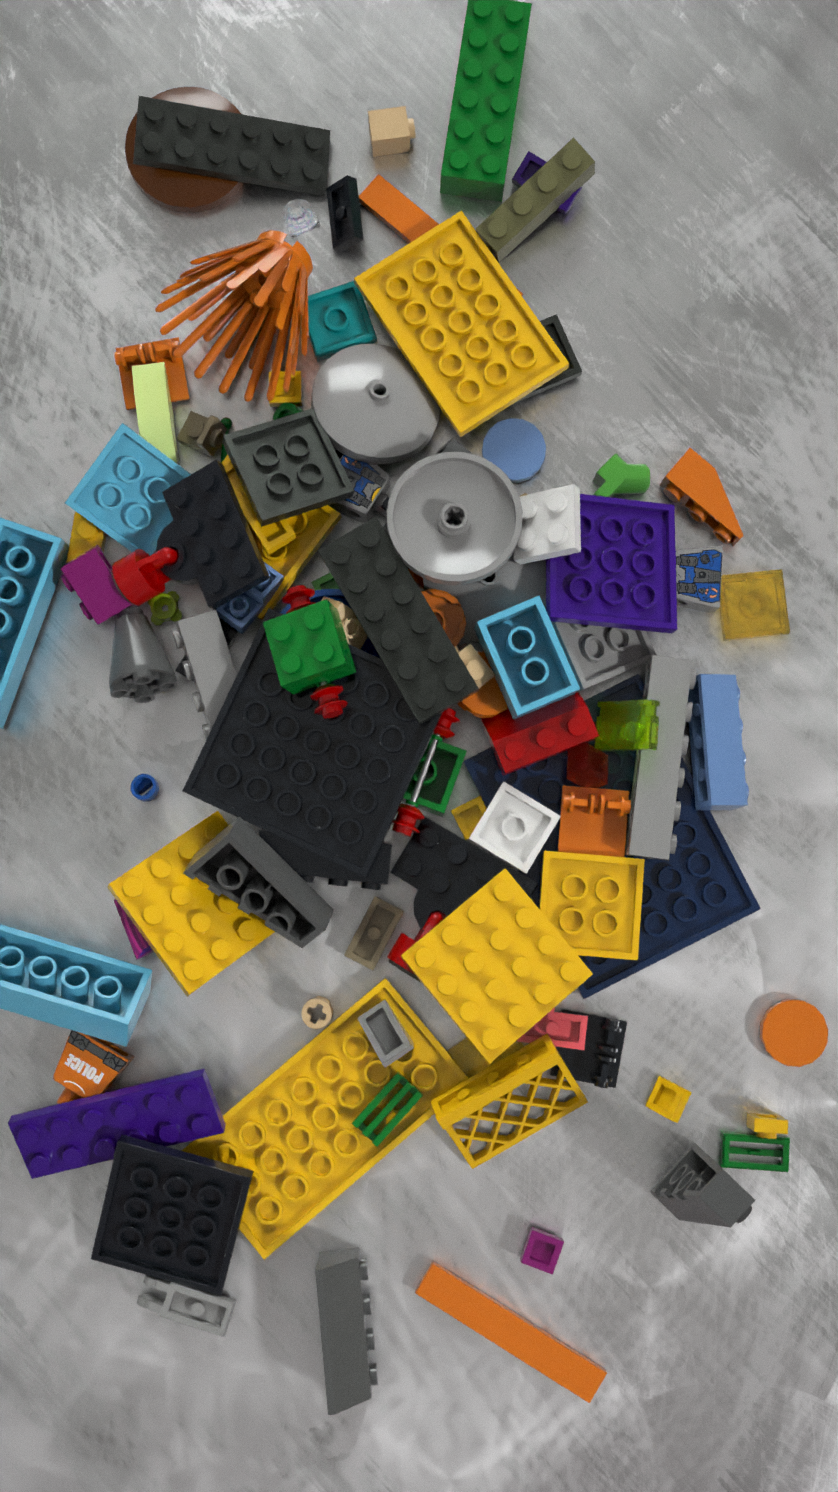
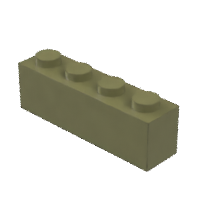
M573 137L476 228V232L499 263L595 174V161Z

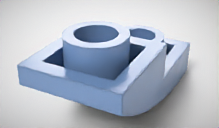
M265 562L264 564L270 576L269 579L216 609L218 617L241 634L247 630L261 613L284 580L282 574Z

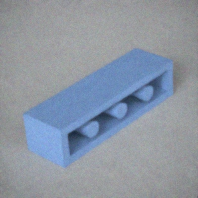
M699 674L696 676L694 689H689L688 702H692V715L688 723L696 810H734L748 805L749 787L746 783L744 768L746 754L742 746L743 722L739 713L740 689L737 686L736 675Z

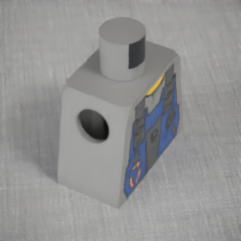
M343 454L340 462L354 489V494L351 498L330 504L329 506L340 514L363 523L370 519L375 510L387 517V506L390 496L386 493L390 487V476L376 464L361 462Z
M723 546L676 550L677 606L706 613H714L720 608Z

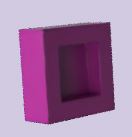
M531 1227L520 1262L553 1275L564 1244L563 1238Z

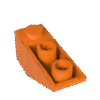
M689 448L667 473L660 486L664 488L663 492L670 500L676 503L679 501L688 508L689 515L699 523L704 522L712 528L714 536L719 541L725 544L730 543L734 546L744 535L717 471L693 449Z

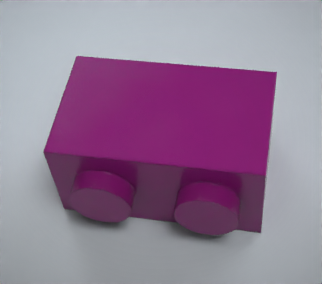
M98 544L69 561L61 568L64 573L61 575L64 585L71 593L76 591L82 600L79 603L82 612L89 620L94 618L97 625L132 605L118 591L112 578V565Z

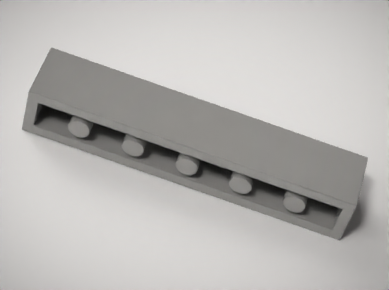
M652 655L647 660L631 791V810L628 816L625 855L669 860L670 854L675 853L677 835L672 834L673 822L679 820L681 802L676 801L677 788H682L685 776V769L680 768L681 755H686L689 742L688 735H684L685 722H690L692 715V702H688L689 689L693 690L696 682V670L692 669L693 660Z

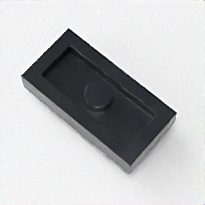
M348 175L326 189L333 249L342 252L363 240L357 178Z

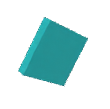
M354 281L308 296L309 339L317 362L328 359L337 352L351 346L377 343V336L363 296Z

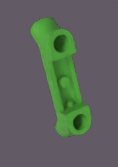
M616 453L596 472L593 482L599 489L593 495L613 497L615 494H644L650 486V469L646 464H627Z

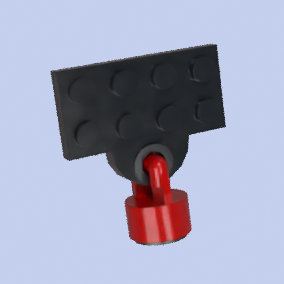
M218 460L211 462L162 492L173 521L163 529L158 538L156 552L149 555L142 549H136L114 562L111 571L113 581L120 594L129 603L137 606L165 591V583L172 579L186 585H194L199 582L208 607L216 609L270 578L223 463Z
M427 817L422 819L417 827L420 832L413 834L390 872L418 889L413 904L414 916L421 929L415 939L401 933L387 956L389 958L388 962L419 982L421 981L400 955L499 872L506 868L530 898L538 886L537 882Z

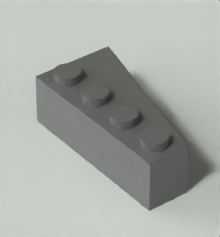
M240 816L194 854L183 872L189 878L194 879L196 877L209 885L208 890L220 896L223 894L239 904L237 908L246 914L253 913L265 920L267 927L301 948L305 947L326 930L334 911Z
M696 1143L691 1146L650 1191L680 1221L732 1227L735 1222L741 1223L751 1213V1205L755 1201L747 1191Z

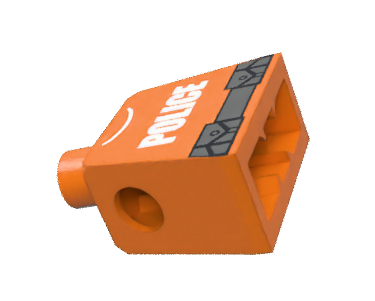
M71 1030L53 1075V1079L65 1087L57 1100V1104L105 1093L135 1056L112 1042Z

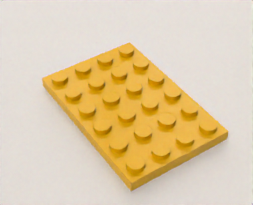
M462 210L354 278L356 287L460 438L569 368L567 359Z

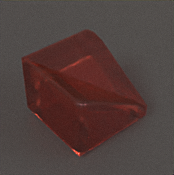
M586 742L571 748L568 751L567 779L580 787L599 788L607 785L608 755Z

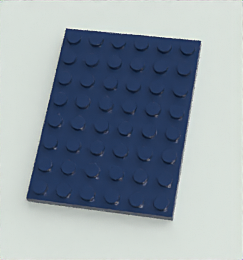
M639 673L584 700L599 734L595 740L504 776L501 773L491 747L464 760L463 763L486 808L491 803L503 781L558 815L561 813L562 786L629 791V800H631L644 692V682ZM682 756L680 768L685 769L684 783L682 788H677L676 801L681 802L679 820L673 822L672 834L677 835L675 853L670 854L669 860L625 855L627 858L645 859L638 960L579 956L593 973L577 988L583 999L761 909L710 810H696L693 777ZM560 819L527 874L517 869L518 872L538 883L536 890L531 896L538 908L543 851L558 852Z

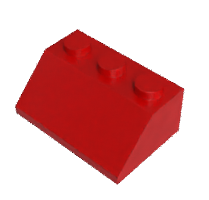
M579 692L514 720L508 708L493 717L480 718L503 776L595 740L599 736L589 709Z

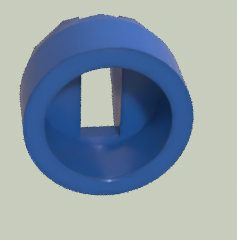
M148 774L136 776L131 783V793L140 801H152L159 794L157 780ZM153 785V788L150 789L145 795H141Z

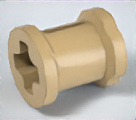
M317 996L309 999L303 1006L302 1020L308 1027L320 1029L329 1023L334 1010L330 1000L326 997ZM318 1004L324 1006L322 1012L326 1014V1018L321 1016L317 1021L312 1018L313 1012L309 1008H315Z

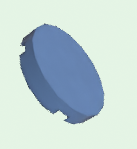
M509 418L497 422L488 430L483 440L482 458L499 467L512 483H520L531 479L539 471L545 460L546 444L542 433L534 424L524 419Z

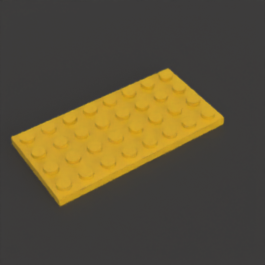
M385 977L222 1115L226 1124L224 1133L193 1140L181 1151L254 1171L239 1229L265 1260L434 1115L431 1100L466 1081L469 1077ZM383 1000L388 1002L414 1042V1049L387 1067L382 1065L357 1019ZM399 1071L423 1096L376 1147L372 1140L362 1134V1131L356 1128L352 1122L396 1072ZM398 1082L363 1121L367 1126L403 1085ZM408 1091L373 1132L378 1134L413 1094Z

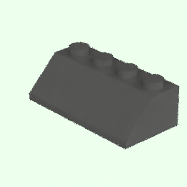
M360 1248L320 1252L315 1268L328 1415H335L371 1399L372 1386L378 1385L377 1363H370L369 1350H375L373 1328H367L366 1315H372L370 1293H364L363 1280H368L367 1258L361 1259Z

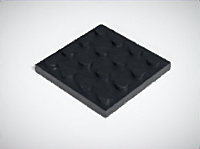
M121 1134L115 1150L91 1259L221 1296L254 1171Z

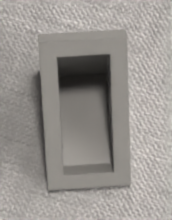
M383 1000L357 1018L384 1067H387L414 1049V1042L386 1000Z

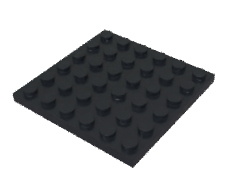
M268 608L184 786L183 792L236 817L240 816L244 821L367 877L443 712L420 725L383 661L374 655L349 645L356 673L331 681V684L343 687V692L338 695L339 700L347 701L348 705L342 709L343 713L333 718H323V715L315 714L314 710L320 706L319 701L311 700L310 695L317 686L293 695L280 685L263 622L283 614Z

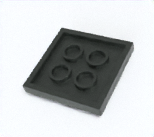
M314 408L223 435L222 443L261 527L353 497L354 489L328 434L317 419Z

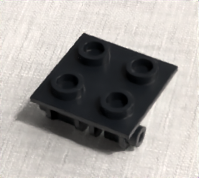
M561 1009V1012L588 1016L584 1050L556 1047L574 1079L592 1083L600 1088H616L627 1021ZM555 1065L551 1068V1076L557 1077L559 1071L558 1065Z

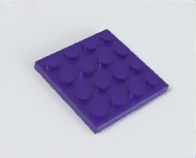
M580 494L581 552L546 559V612L550 621L674 633L677 630L675 505Z

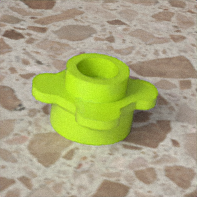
M177 592L161 593L147 601L152 612L150 619L154 625L161 626L164 622H176L182 619L183 613L178 607L180 596ZM166 605L168 606V610L163 611L162 607Z

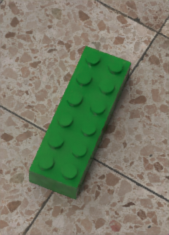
M468 0L441 170V194L502 202L532 3L513 0Z

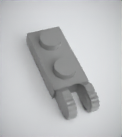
M145 1275L143 1283L151 1288L167 1292L165 1301H163L161 1298L150 1294H140L137 1299L139 1306L160 1313L161 1317L225 1337L237 1301L236 1299Z

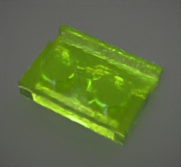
M651 699L598 702V707H601L600 717H597L596 729L599 736L595 740V750H657L659 716H656L657 706H660V701Z

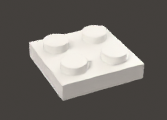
M575 484L519 497L523 521L519 541L514 550L515 562L521 565L581 552L580 489Z
M503 781L469 840L527 874L561 816Z

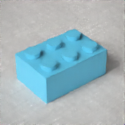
M536 596L476 622L474 626L475 633L495 674V679L513 720L571 696L580 690L540 596Z

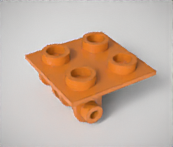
M179 337L116 348L114 357L116 365H119L126 410L136 409L132 366L165 362L171 403L190 399L182 356L176 358L173 354L174 350L180 345Z
M562 786L558 852L625 857L627 814H630L631 810L629 791Z

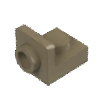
M190 411L176 439L182 445L213 457L216 450L223 444V435H225L227 428L218 417L210 415L207 418Z

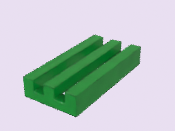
M397 1071L354 1119L352 1124L359 1128L362 1134L372 1140V1143L378 1147L423 1094ZM400 1082L403 1087L367 1126L363 1121L393 1087ZM408 1091L413 1095L378 1134L374 1133L373 1130Z
M721 1131V1159L719 1158V1166L721 1168L788 1172L790 1138L788 1136L777 1135L776 1139H766L751 1133ZM730 1141L782 1145V1148L730 1146ZM729 1153L781 1157V1163L729 1159Z

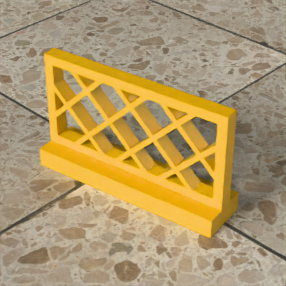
M548 1033L431 1100L438 1123L450 1135L472 1169L588 1103L587 1098L563 1061ZM558 1065L559 1071L556 1079L542 1078L543 1072ZM524 1083L531 1084L527 1096L512 1094L513 1090ZM538 1086L552 1088L548 1100L534 1098ZM560 1089L571 1090L576 1094V1096L566 1102L556 1101ZM501 1101L497 1113L483 1111L484 1106L489 1103ZM509 1103L523 1105L520 1116L505 1115ZM531 1106L545 1108L542 1116L536 1119L527 1118ZM463 1118H472L468 1130L457 1129L453 1126V1124ZM479 1120L494 1122L491 1133L476 1131ZM502 1123L516 1125L514 1132L509 1135L498 1134ZM472 1140L487 1142L485 1149L474 1155L469 1150Z

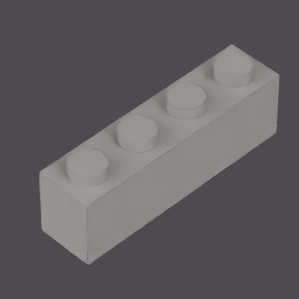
M217 610L176 621L177 628L172 630L177 649L183 648L187 660L182 662L185 676L188 681L193 679L197 692L192 693L197 712H204L207 724L202 725L206 740L237 676Z

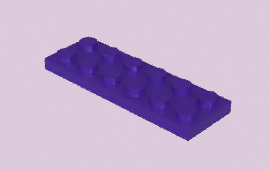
M205 1068L12 1115L8 1122L32 1179L113 1160L121 1134L167 1147L224 1133L226 1126Z

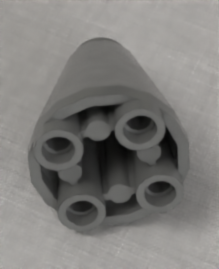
M131 607L120 611L117 614L118 619L115 622L109 674L110 694L114 698H135L137 703L151 702L155 699V694L174 689L177 686L175 672L143 610Z

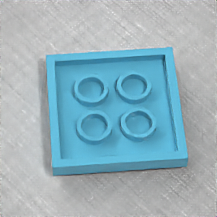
M122 423L65 504L129 551L133 552L136 549H142L149 555H152L156 550L157 541L163 529L173 521L162 492L190 476L191 473L126 424Z

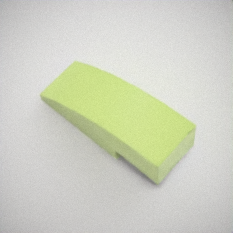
M165 362L132 366L139 434L177 463L180 459Z

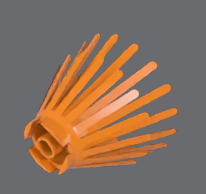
M269 230L261 233L255 241L192 260L190 263L193 265L207 261L210 262L183 272L180 275V279L176 280L177 283L164 288L161 293L169 294L198 279L200 281L159 304L155 309L156 312H163L234 272L163 325L160 329V334H168L186 319L189 321L197 319L229 292L234 290L174 350L173 354L174 357L180 358L202 336L204 341L210 342L235 314L194 371L196 378H202L238 329L225 351V357L228 359L232 358L235 353L236 355L219 386V392L224 394L228 391L264 321L248 364L249 368L253 371L244 394V399L247 402L253 398L276 329H279L267 391V400H273L291 322L283 383L285 393L288 392L291 373L295 377L301 315V350L305 357L307 354V337L309 338L308 277L312 272L313 265L310 255L303 245L296 241L292 247L289 243L283 241L288 234L281 231Z

